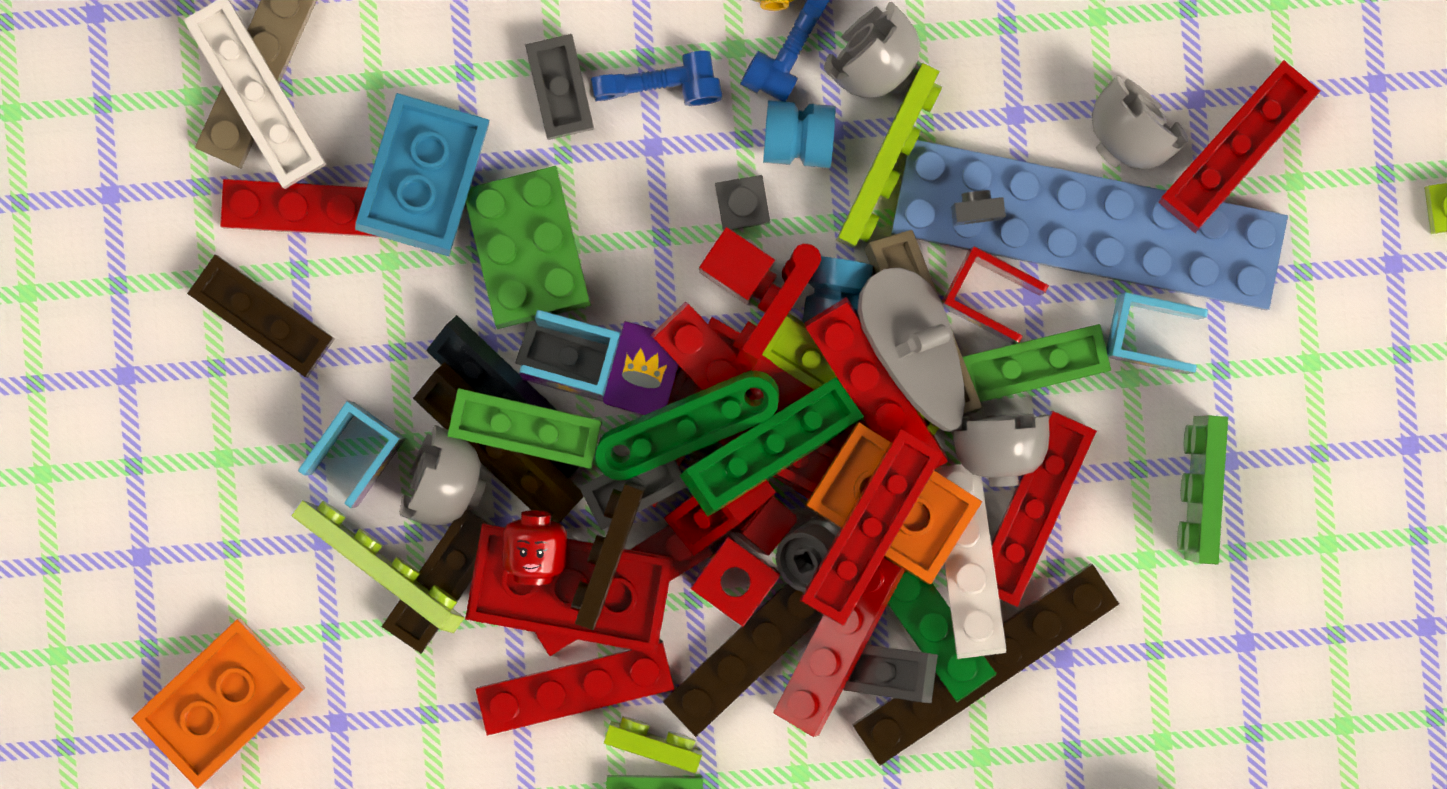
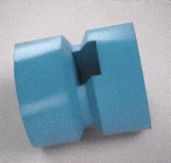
M768 100L763 163L790 165L795 158H800L804 166L831 168L836 106L808 104L805 110L802 111L797 108L795 102Z
M821 256L820 265L808 282L814 288V293L805 298L802 322L805 323L846 297L858 314L859 293L866 281L872 277L873 265Z

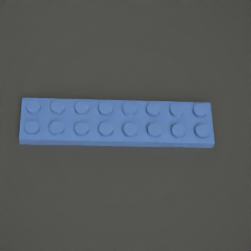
M917 140L910 155L906 156L891 234L895 235L913 230L917 240L966 250L975 246L995 256L1261 310H1269L1288 215L1223 202L1203 226L1194 233L1158 203L1166 190ZM990 190L991 198H1004L1006 217L1002 220L953 226L951 206L954 203L962 202L961 194Z

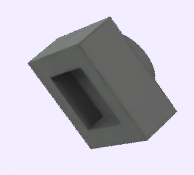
M762 175L715 183L723 231L726 227L735 230L770 224Z
M990 190L961 194L962 202L954 203L951 206L953 226L998 221L1006 217L1004 198H991Z

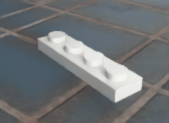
M216 0L185 18L186 26L282 188H288L327 165L230 0Z
M962 464L938 467L934 471L983 501L944 563L957 659L1006 653L982 477L973 475Z

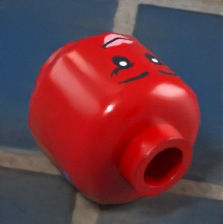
M538 510L521 512V519L514 520L504 527L502 565L506 572L514 575V581L524 585H547L553 582L554 576L559 575L565 569L567 532L563 525L550 520L551 514L549 512Z

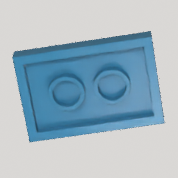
M396 93L356 220L355 230L450 256L490 120Z

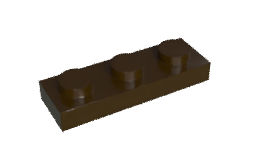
M216 254L187 293L306 378L309 377L335 340L333 336Z
M627 481L622 491L613 488L604 512V517L612 519L606 537L596 535L587 563L595 565L589 583L580 581L571 604V609L579 611L575 624L594 630L646 487Z
M466 508L462 516L454 520L420 569V575L416 581L429 591L435 585L458 602L472 582L482 524L490 523ZM401 599L381 626L420 654L425 651L439 628Z

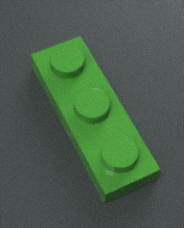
M1100 324L962 356L980 402L1111 371Z
M458 388L447 436L592 469L603 421Z

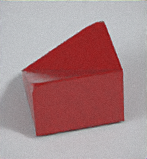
M771 496L731 531L756 552L769 556L796 523L797 517L774 496Z

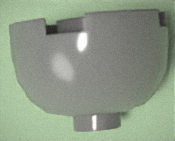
M893 2L888 3L885 8L887 11L882 12L876 6L860 17L841 36L848 43L836 58L833 54H829L826 58L824 65L826 73L840 87L852 95L862 98H874L886 95L891 91L898 94L906 89L915 78L916 73L913 69L919 58L920 40L914 26Z
M1119 75L1102 91L1093 108V132L1101 142L1096 147V150L1114 167H1118L1121 162L1133 169H1151L1160 166L1178 153L1188 142V136L1178 122H1175L1171 128L1166 124L1167 119L1159 110L1162 105L1132 80L1127 78L1124 82Z
M1034 414L987 416V418H981L978 421H969V418H963L961 425L953 430L955 451L962 466L973 475L989 477L990 487L1019 485L1018 476L1034 472L1042 464L1049 447V415H1039L1037 417H1034Z
M434 425L432 435L427 434L411 468L409 475H412L413 478L410 488L414 492L412 497L402 496L400 516L418 523L436 526L445 525L460 518L468 505L476 508L482 499L486 487V480L479 478L481 463L476 449L466 440L448 437L449 430Z

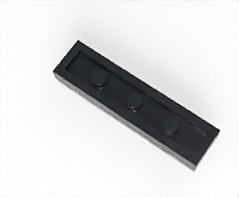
M457 315L445 325L426 350L440 365L444 362L447 363L478 393L557 410L535 388L523 380L510 364ZM548 459L569 479L581 467Z

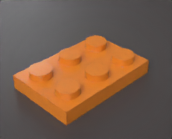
M860 422L856 423L805 506L841 528L891 442ZM934 471L884 557L923 582L931 585L983 501Z
M238 618L131 719L198 789L305 689V686L241 618Z

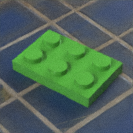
M556 165L470 187L466 206L497 330L535 320L537 310L557 315L591 306Z
M1193 416V425H1186L1184 432V453L1191 454L1190 473H1183L1181 479V502H1188L1186 522H1179L1177 547L1178 550L1184 551V560L1200 564L1219 565L1228 417Z

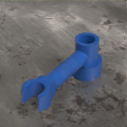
M806 0L794 23V27L791 29L792 31L789 32L790 35L787 36L785 44L782 45L783 48L780 49L777 57L773 59L758 50L749 64L740 85L755 93L761 90L779 101L786 102L798 80V77L790 74V71L829 0Z
M695 51L684 54L682 56L683 66L661 69L660 71H647L646 73L628 75L609 74L591 78L595 101L612 100L631 93L643 92V90L682 86L684 104L686 106H701L722 100L720 79L714 78L710 51Z

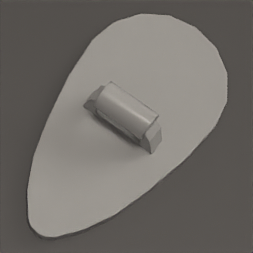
M900 267L883 269L869 278L859 293L858 315L862 329L876 356L909 402L928 421L941 430L953 431L961 425L965 405L964 382L952 329L941 299L931 284L917 273Z

